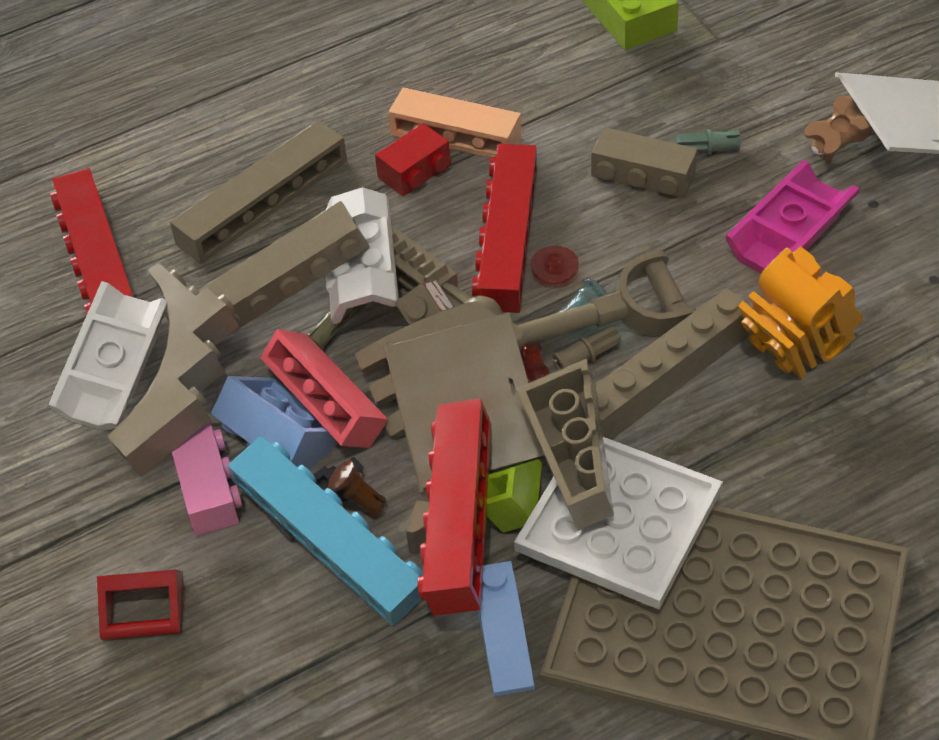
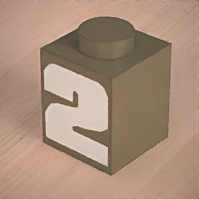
M437 279L421 283L395 302L409 325L454 307Z

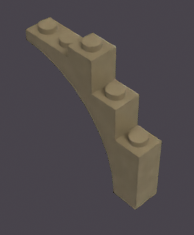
M159 262L151 267L148 272L167 302L170 323L167 348L160 369L145 396L130 415L107 436L120 455L141 477L211 420L203 408L207 401L201 392L225 373V370L218 361L222 355L216 348V345L239 327L232 315L236 310L226 296L221 294L217 297L207 287L200 293L194 286L187 289L185 287L187 285L185 280L175 269L169 272Z

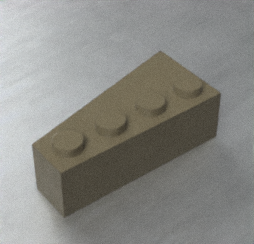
M587 359L517 388L522 404L577 531L613 516L614 511L597 390Z

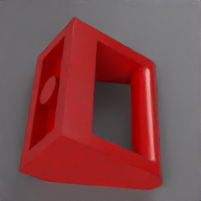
M174 569L97 576L100 639L110 640L181 633L184 590L183 571ZM169 588L170 618L112 623L114 593Z

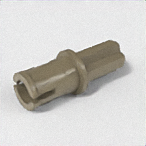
M609 327L588 339L580 337L577 343L553 354V364L557 371L584 359H587L589 363H593L597 355L619 344L621 337L615 327Z

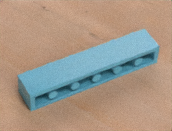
M260 435L227 465L234 483L394 627L421 601L417 583L418 577L423 576L422 570L410 560L407 563L401 560L396 555V548L384 536L379 538L374 536L369 531L368 523L357 512L348 513L342 507L343 503L336 493L329 488L321 489L315 483L316 478L304 465L295 466L289 460L290 455L278 442L271 444Z

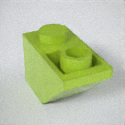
M539 459L488 475L486 516L502 533L522 528L537 505L542 462Z

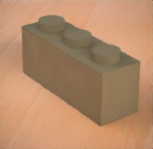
M604 127L591 152V176L685 198L696 173L698 149Z

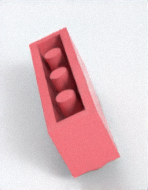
M281 329L276 330L260 359L341 446L371 448L389 419L307 334Z

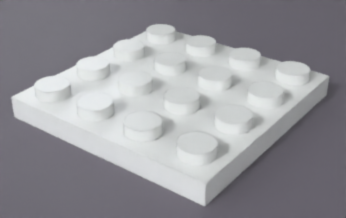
M603 437L614 515L577 531L553 476L514 541V548L516 552L660 610L722 491L723 481Z

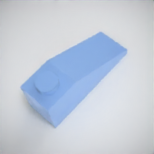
M507 561L483 565L481 610L477 611L494 697L535 690L512 563Z

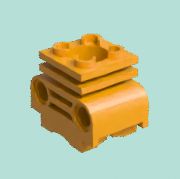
M801 246L793 253L786 247L763 270L758 281L763 298L754 291L748 296L754 310L744 301L738 305V308L743 317L741 324L751 334L748 339L752 345L760 352L764 353L767 350L777 359L774 362L786 374L792 371L800 379H803L807 373L802 362L813 369L817 366L813 353L824 362H828L839 355L856 338L853 330L863 321L861 312L855 308L856 295L854 288L841 277L828 272L819 277V273L822 271L821 267L816 262L814 256Z

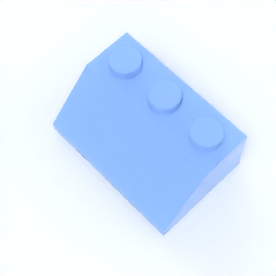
M228 376L211 412L212 416L222 422L221 426L224 430L241 436L247 441V446L262 435L271 444L278 442L290 455L289 460L295 466L304 465L308 470L339 444L296 396L274 378Z

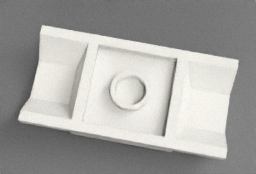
M364 187L331 197L326 208L328 209L342 201L370 245L368 249L361 252L358 256L348 260L326 275V289L329 292L331 321L333 324L341 322L348 308L372 301L394 307L397 306L395 302L399 300L389 199L386 194Z
M101 281L49 401V408L72 422L103 431L116 428L122 419L129 399L134 395L157 339V331L167 309L166 300L160 298L148 302L122 294L109 283Z

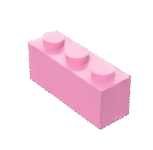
M210 421L172 451L195 536L239 524L235 509L243 507L237 485L231 487L228 485L227 480L232 479V476L227 466L230 463L229 457L221 458L219 453L226 450L221 430H213Z

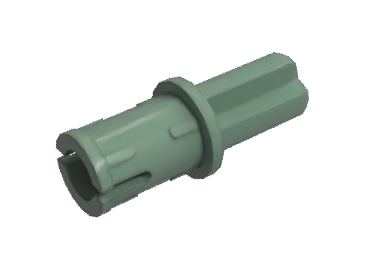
M706 129L705 133L677 134L675 143L697 148V152H706L707 155H711L713 151H739L741 138H737V136H740L739 130L711 132L710 129Z

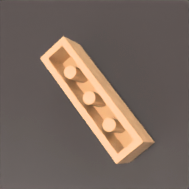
M402 88L389 110L390 129L393 136L402 137L424 123L447 139L450 149L485 157H496L498 144L518 145L522 137L521 113L408 88Z

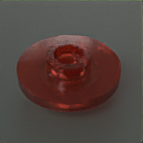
M562 246L544 247L537 251L531 259L533 275L538 280L548 284H560L569 281L576 275L579 267L576 254Z

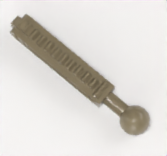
M391 225L398 282L411 291L423 282L437 279L454 307L475 301L489 309L496 316L503 314L500 306L494 299L481 295L471 298L460 290L455 271Z

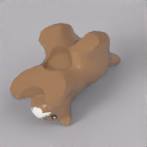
M846 95L836 98L833 103L834 112L829 119L813 122L804 129V136L808 139H813L811 147L813 153L824 158L827 163L832 161L834 154L840 148L852 142L864 141L873 131V128L858 109L851 96Z

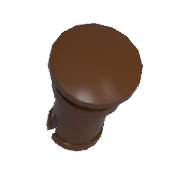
M345 461L331 474L326 488L331 489L334 493L338 491L339 495L344 499L350 498L370 517L377 515L384 507L382 503L386 502V498L364 481V475L355 471L356 464L353 461Z

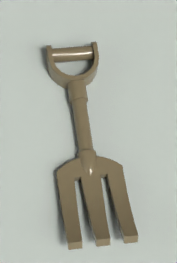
M659 250L641 255L629 261L621 272L614 293L591 299L588 304L519 325L512 323L519 350L521 351L524 346L592 325L600 327L622 320L627 327L639 334L652 337L662 336L695 312L696 309L687 306L666 266L669 258L664 251ZM647 276L666 313L647 311L637 305L629 295L627 285L636 279ZM471 301L436 313L399 329L355 353L361 370L368 374L388 363L383 345L386 342L392 345L496 315L483 305ZM391 374L369 386L375 403L381 407L397 399ZM400 410L387 417L389 420L385 424L389 436L395 440L405 435Z

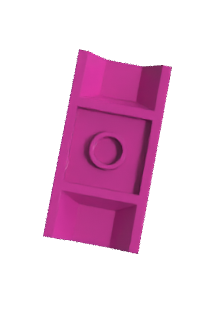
M802 160L726 235V241L740 263L762 274L763 270L786 247L792 253L800 246L807 250L840 217V212L859 193L860 188L853 185L843 191H839L819 181L809 162Z

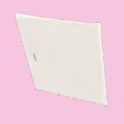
M835 73V77L840 79L888 151L939 154V81Z

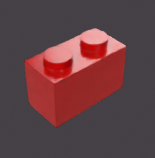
M420 124L375 154L378 178L404 197L451 165L449 141L426 124Z

